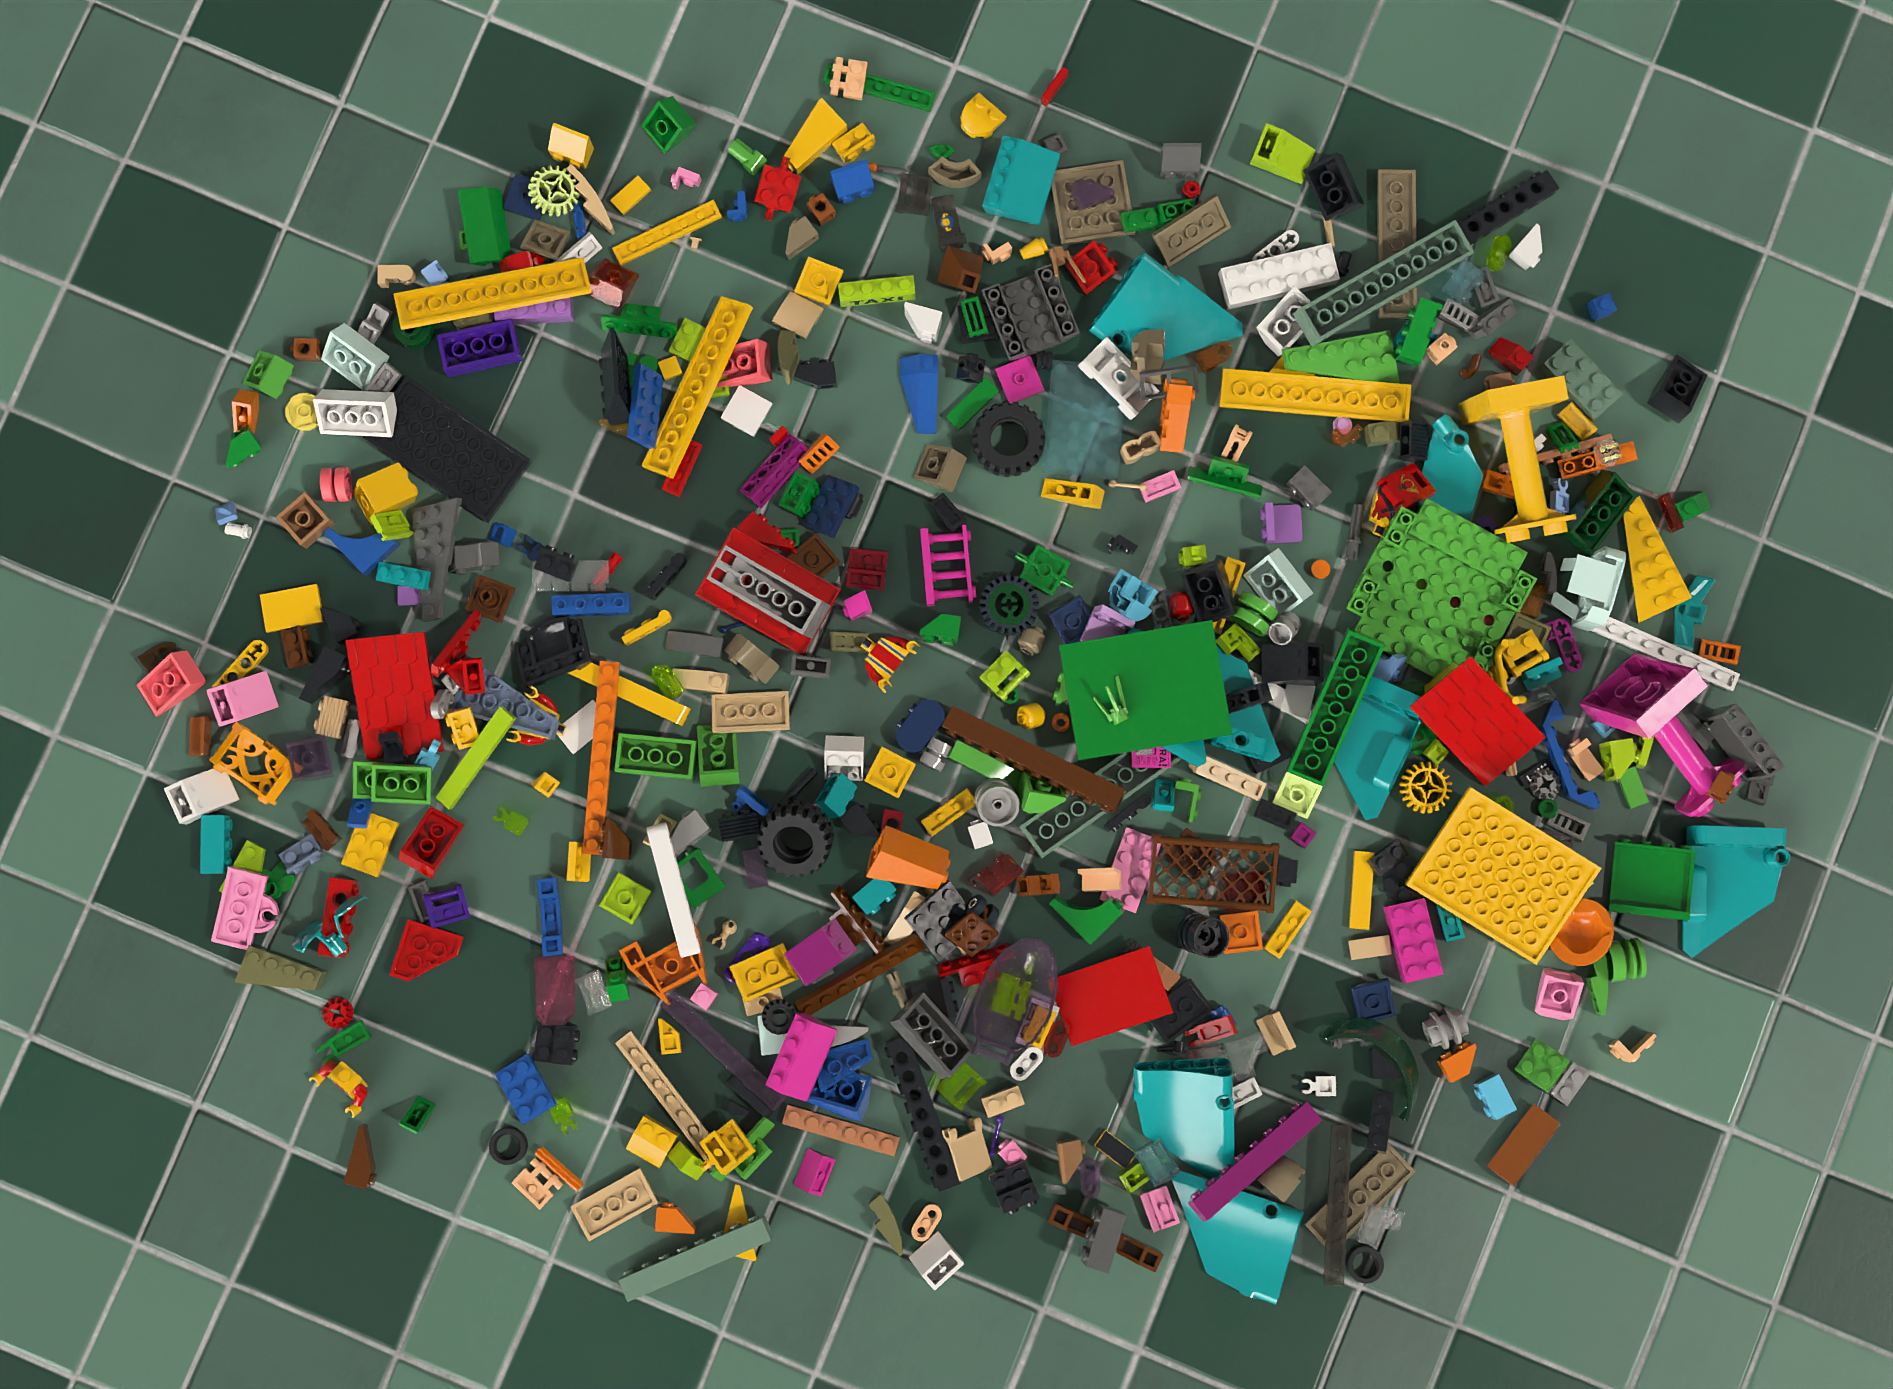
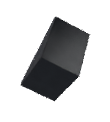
M1370 1048L1368 1050L1370 1078H1402L1403 1074L1376 1049Z

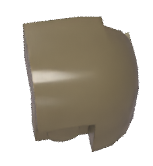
M1144 330L1133 338L1130 371L1135 379L1140 381L1139 372L1164 369L1165 330ZM1162 375L1144 377V383L1161 384Z
M1281 1156L1259 1176L1257 1181L1281 1201L1285 1202L1301 1182L1298 1178L1306 1172V1169L1293 1159Z

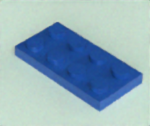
M635 364L627 437L648 449L656 448L663 376L643 364Z

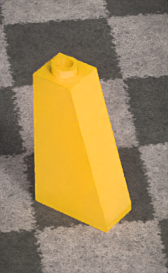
M823 98L817 102L784 155L791 158L788 170L790 172L794 171L797 175L827 150L834 141L848 131L847 124Z

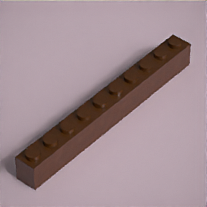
M954 706L951 707L942 724L947 736L951 738L958 737L962 739L961 742L971 747L975 745L979 747V751L987 755L991 753L996 756L997 760L1003 763L1008 761L1014 764L1013 767L1022 772L1026 770L1030 772L1032 777L1038 780L1043 778L1048 781L1047 783L1054 788L1059 786L1065 789V793L1073 797L1078 795L1083 798L1082 801L1089 805H1093V803L1099 805V809L1108 814L1110 812L1116 814L1126 794L1124 788Z

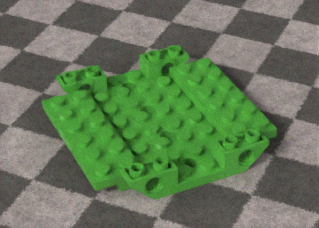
M1425 498L1417 514L1401 506L1388 523L1351 592L1346 609L1360 616L1354 630L1383 641L1385 643L1384 652L1390 655L1402 653L1407 656L1405 663L1433 678L1453 662L1458 666L1469 656H1472L1487 672L1494 659V652L1515 612L1519 613L1537 578L1519 570L1528 552L1511 543H1507L1506 540ZM1385 561H1390L1393 565L1392 570L1389 572L1383 570L1382 566ZM1419 579L1426 581V587L1423 590H1419L1416 586V582ZM1452 597H1457L1460 600V604L1456 608L1450 605ZM1486 615L1493 617V623L1489 626L1485 625L1483 621Z

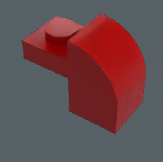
M525 251L506 257L499 265L501 273L545 265L542 255L530 254V251Z

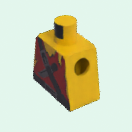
M1381 488L1374 492L1368 517L1370 522L1375 523L1372 533L1380 537L1400 506L1394 507L1381 491Z

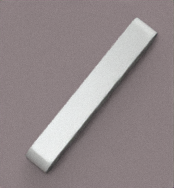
M664 822L646 827L681 958L701 953L667 824Z

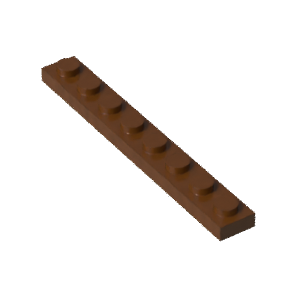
M914 932L795 1001V1004L801 1013L812 1015L924 950L926 947Z

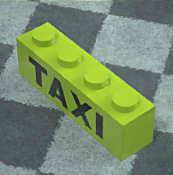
M914 275L838 283L841 307L916 300Z

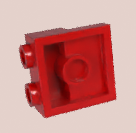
M1093 241L1072 257L1086 283L1081 281L1069 261L1065 263L1085 294H1089L1119 272L1117 261L1113 257H1108L1106 254L1108 249L1102 242Z

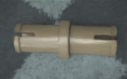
M894 971L892 974L886 975L893 989L892 994L896 996L902 1009L905 1006L904 1001L907 1003L910 999L906 993L907 988L903 986L898 971Z

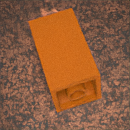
M885 826L871 850L866 877L938 889L941 883L946 882L948 877L946 870L950 864V859H948L949 850Z

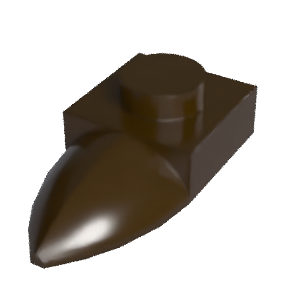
M176 643L158 644L139 655L137 660L149 674L170 653L175 651Z

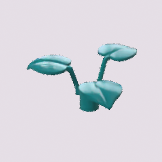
M365 895L351 897L334 911L336 913L334 920L338 931L337 935L331 933L326 937L320 932L322 930L320 926L323 922L316 920L306 926L295 937L292 943L293 948L304 953L308 944L317 937L328 947L334 956L342 954L347 949V945L342 940L344 935L342 934L338 918L355 904L368 897Z

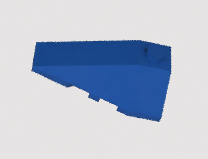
M853 1072L822 1093L817 1079L806 1102L840 1116L862 1122L869 1104L872 1078Z

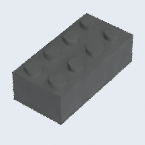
M924 992L914 995L890 1021V1024L941 1079L951 1077L975 1050Z

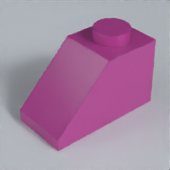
M865 590L844 600L845 606L842 608L845 617H850L851 621L872 614V608Z

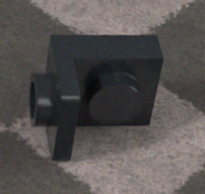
M1119 534L1116 538L1112 537L1107 545L1110 548L1109 554H1112L1116 545L1126 555H1129V553L1133 555L1138 545Z

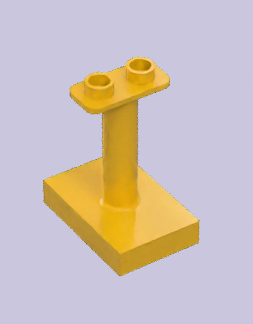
M1564 376L1486 390L1458 404L1462 426L1498 419L1501 421L1518 514L1502 528L1494 530L1495 535L1505 533L1507 543L1530 539L1528 528L1543 526L1544 536L1568 532L1566 521L1577 519L1576 514L1566 515L1547 508L1529 415L1569 399Z

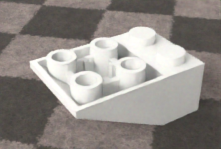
M214 768L164 788L179 824H189L200 819L201 815H208L240 800L229 774L226 772L220 773Z

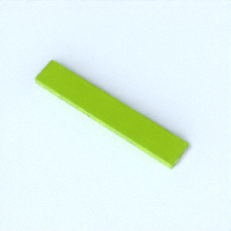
M499 706L435 797L449 810L454 808L514 723L516 717L503 706Z

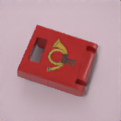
M1415 463L1377 482L1379 487L1383 486L1381 491L1394 507L1400 505L1397 510L1401 506L1409 509L1423 502L1425 498L1433 497L1436 493L1435 488Z

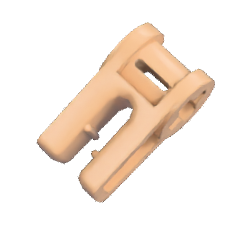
M1235 424L1220 457L1226 458L1229 451L1232 450L1233 443H1237L1238 447L1231 459L1237 462L1253 432H1247Z

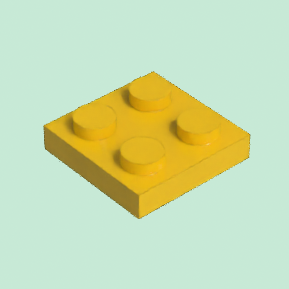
M808 257L794 292L830 306L844 271Z
M881 747L864 781L899 799L916 764Z

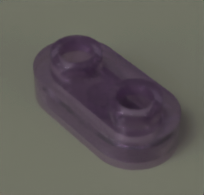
M1092 1158L1084 1159L1080 1164V1189L1082 1194L1089 1199L1097 1197L1100 1193V1168L1097 1161ZM1092 1165V1171H1086V1166ZM1089 1184L1094 1186L1092 1191L1087 1190Z

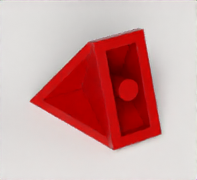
M482 657L461 659L449 665L446 673L465 692V695L485 693Z

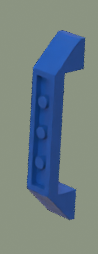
M1558 700L1549 702L1538 728L1546 737L1543 741L1555 772L1559 776L1566 799L1589 810L1598 809L1599 797L1593 790L1580 794L1577 793L1578 786L1575 780L1571 778L1570 765L1563 758V747L1561 744H1558L1556 740L1557 732L1554 726L1550 724L1564 718V708L1561 703H1558Z

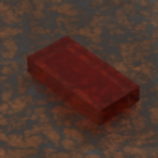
M1670 493L1657 498L1671 532L1674 533L1683 529L1684 525Z

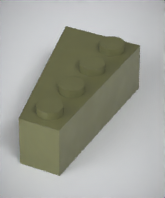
M249 945L235 983L315 991L321 990L328 971L256 945Z

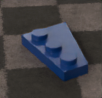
M868 1039L829 1050L817 1078L821 1093L873 1059Z

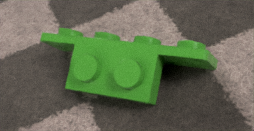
M766 1117L759 1120L751 1131L745 1135L756 1151L734 1168L744 1180L773 1152L762 1140L775 1126ZM715 1166L710 1174L722 1182L731 1172L726 1176L722 1175Z

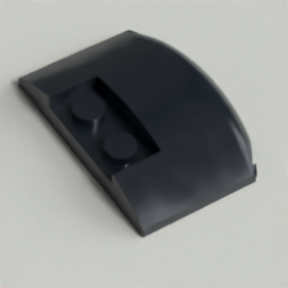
M561 617L545 621L525 633L526 637L520 644L517 642L514 645L523 688H530L528 687L529 685L535 687L546 684V681L576 669L581 670L592 662L583 621L580 618L576 620L569 617Z

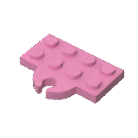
M233 866L228 867L211 941L247 950L248 946L253 944L255 933L268 931L277 923L278 920L276 919L267 920L264 917L265 911H270L273 915L280 914L275 900L265 894L269 875Z

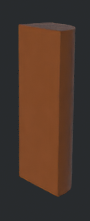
M1533 1103L1487 1166L1503 1180L1515 1187L1560 1127V1122Z

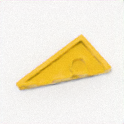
M735 1184L724 1233L729 1231L730 1226L741 1222V1225L748 1223L743 1193L739 1184ZM754 1248L736 1255V1257L756 1261L757 1258Z

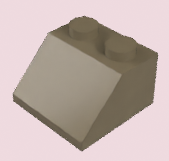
M927 444L913 479L939 490L953 492L967 457L952 448Z

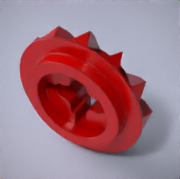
M336 997L328 1000L323 1006L322 1016L327 1025L331 1028L339 1029L346 1027L352 1021L354 1009L347 999ZM340 1007V1013L344 1016H338L335 1019V1014L331 1010H337Z

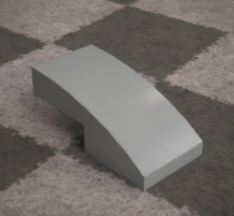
M378 302L374 303L367 319L362 321L357 333L374 344L393 312Z

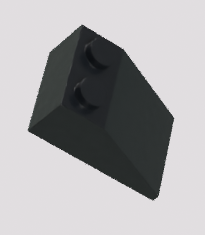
M1676 354L1653 389L1647 403L1679 424L1692 411L1707 378V374Z
M1222 559L1213 560L1181 573L1198 622L1212 620L1214 623L1236 614L1228 575Z
M324 646L299 699L313 704L344 680L348 674H351L348 657Z

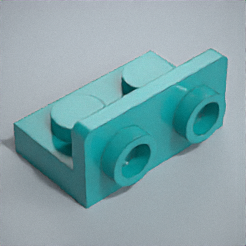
M1558 657L1521 673L1520 677L1526 690L1530 691L1562 677L1558 667L1563 664L1561 658Z

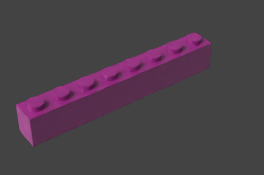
M1308 1102L1296 1103L1291 1108L1292 1112L1288 1116L1284 1114L1276 1121L1278 1124L1274 1128L1269 1127L1262 1133L1263 1138L1259 1141L1256 1139L1248 1145L1249 1150L1247 1152H1240L1234 1157L1235 1162L1232 1165H1225L1219 1171L1221 1174L1216 1179L1215 1177L1210 1178L1205 1183L1206 1187L1202 1191L1198 1189L1190 1196L1192 1200L1188 1204L1202 1222L1212 1218L1322 1121Z

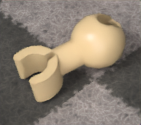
M726 920L722 924V933L712 941V944H715L717 940L722 938L721 950L726 946L727 937L734 934L737 930V925L733 920Z

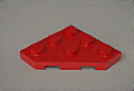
M408 919L389 975L410 981L458 956L464 936L438 928H431L429 925Z

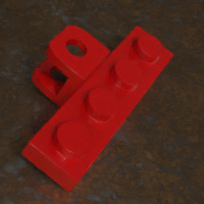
M474 610L442 649V652L432 663V675L438 677L441 672L445 673L451 659L457 662L466 658L469 650L467 644L471 639V634L473 631L477 632L482 624L480 612Z

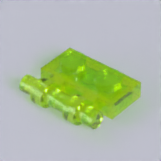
M1003 972L1000 973L990 1011L1008 1017L1011 1010L1015 1011L1013 1019L1021 1021L1022 1014H1025L1027 997H1030L1031 983L1024 981L1023 986L1019 987L1020 978ZM1016 993L1020 995L1017 1004L1014 1003Z

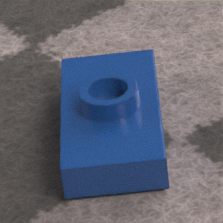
M353 798L347 820L348 827L367 829L373 806L371 799Z

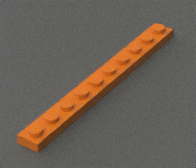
M600 661L582 854L602 855L600 854V843L604 842L602 824L606 823L620 662Z

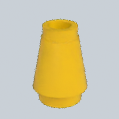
M1036 237L1019 250L1025 260L1044 255L1048 248L1043 237Z

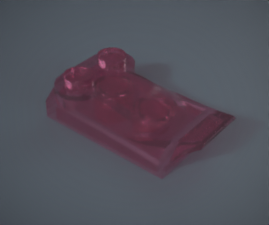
M575 956L535 957L536 1016L542 1025H566L567 1021L575 1015Z

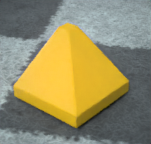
M544 772L531 785L549 798L560 782Z

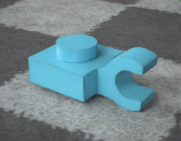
M434 739L429 749L423 747L413 765L431 766L433 771L440 758V755L436 754L441 742Z

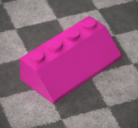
M796 1013L765 1085L781 1094L808 1101L838 1030L807 1013Z

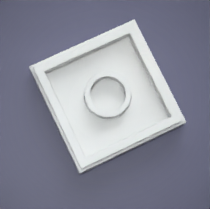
M739 385L723 412L721 419L754 437L773 404Z

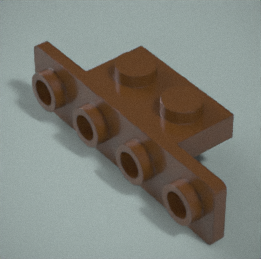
M838 886L830 892L841 909L828 919L832 921L836 918L854 946L856 947L863 940H866L876 954L885 949L887 945L884 939L878 935L871 922L862 914L859 906L849 897L848 892L842 886Z

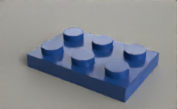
M530 1054L524 1055L495 1073L522 1125L529 1123L558 1105Z

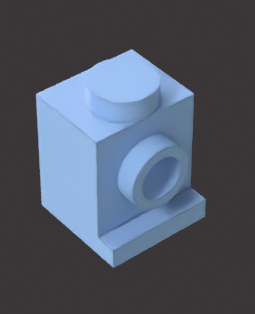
M436 260L421 270L431 286L448 283L446 279L449 278Z

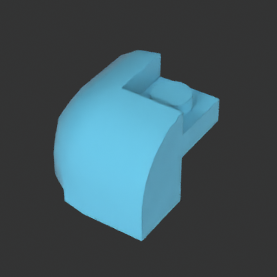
M1120 569L1108 590L1110 593L1109 605L1133 621H1140L1152 612L1148 607L1158 591L1123 569Z

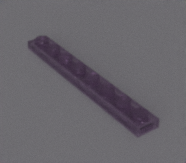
M672 991L668 996L671 1004L667 1005L663 1001L660 1006L774 1112L787 1096L766 1086L768 1078L680 995Z

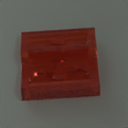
M1257 871L1260 875L1264 873L1263 871ZM1247 872L1245 874V879L1250 884L1258 878L1255 872ZM1238 873L1225 874L1230 882L1239 877ZM1222 877L1223 887L1225 889L1229 885V883L1224 877ZM1241 878L1234 884V887L1239 892H1242L1248 885ZM1259 880L1253 886L1258 894L1265 890V883L1262 880ZM1230 887L1224 892L1226 900L1234 901L1237 897V892ZM1248 889L1243 894L1245 902H1253L1256 898V894L1252 889ZM1266 893L1262 895L1264 903H1267ZM1226 908V913L1255 911Z

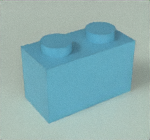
M1493 1073L1474 1083L1476 1087L1474 1092L1478 1099H1482L1485 1106L1483 1109L1488 1117L1498 1120L1517 1110L1499 1074Z

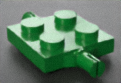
M1038 544L1033 553L1028 557L1018 551L1014 558L1024 563V570L1019 578L1025 579L1026 582L1050 596L1054 595L1056 589L1061 584L1070 589L1075 584V582L1065 577L1071 562Z

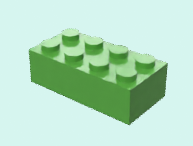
M619 733L614 772L694 781L698 742Z

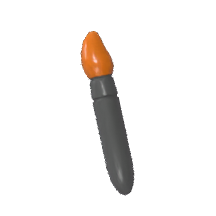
M875 163L868 164L870 172L877 171L900 176L910 174L908 170L903 168L877 165Z

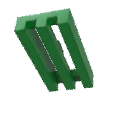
M979 297L961 300L960 305L969 337L973 338L981 334H988ZM974 301L976 302L977 310L983 328L981 330H979L978 322L972 305V302ZM967 303L969 305L970 313L975 327L974 332L972 331L968 313L965 304Z
M1564 422L1546 427V433L1560 453H1565V449L1568 452L1572 451V447L1575 450L1579 449V442ZM1564 434L1566 435L1570 443H1568V441L1565 439Z

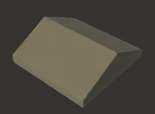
M534 220L520 248L557 260L564 252L570 231Z

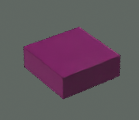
M1300 822L1289 837L1305 849L1317 833L1303 822Z

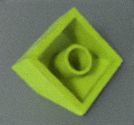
M1633 738L1599 744L1605 782L1620 779L1636 758L1637 745L1633 742Z

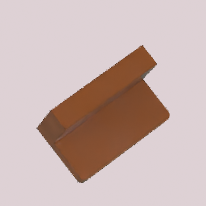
M207 716L190 717L189 756H211L212 718Z

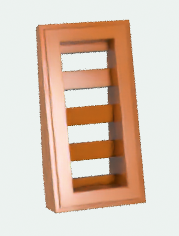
M822 433L798 462L809 473L813 474L839 449V446L828 435ZM825 442L829 445L828 449L823 445ZM819 448L824 451L823 454L818 451ZM814 453L819 457L818 460L812 456ZM808 458L814 463L813 466L806 461Z
M1701 639L1698 656L1710 661L1737 666L1741 646ZM1706 644L1710 645L1708 655L1704 654ZM1714 646L1718 647L1716 657L1712 656ZM1722 648H1726L1724 658L1720 657ZM1729 649L1733 650L1732 659H1728Z

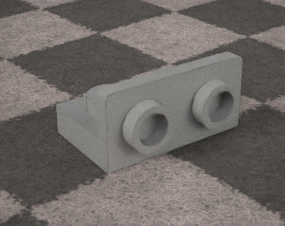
M1570 1061L1548 1093L1565 1106H1568L1589 1074L1577 1066L1574 1061Z

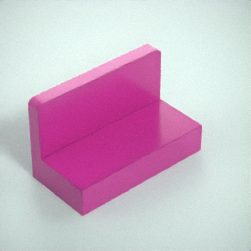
M807 1149L794 1186L807 1193L822 1197L836 1159L819 1154L812 1149Z

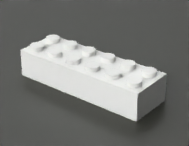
M1331 243L1221 268L1218 273L1227 310L1284 297L1294 286L1301 292L1336 285L1340 280Z

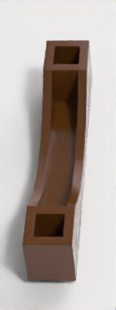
M1054 1202L1047 1217V1222L1085 1238L1088 1226L1091 1227L1093 1219ZM1123 1233L1120 1235L1115 1252L1155 1273L1164 1255L1160 1250Z

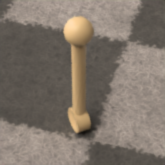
M1110 480L1108 486L1112 488L1119 486L1138 488L1142 491L1147 489V485L1144 483L1136 485L1117 483L1114 480Z

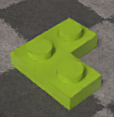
M1237 623L1233 624L1216 640L1220 649L1227 655L1237 648L1241 655L1249 662L1261 652L1258 645Z

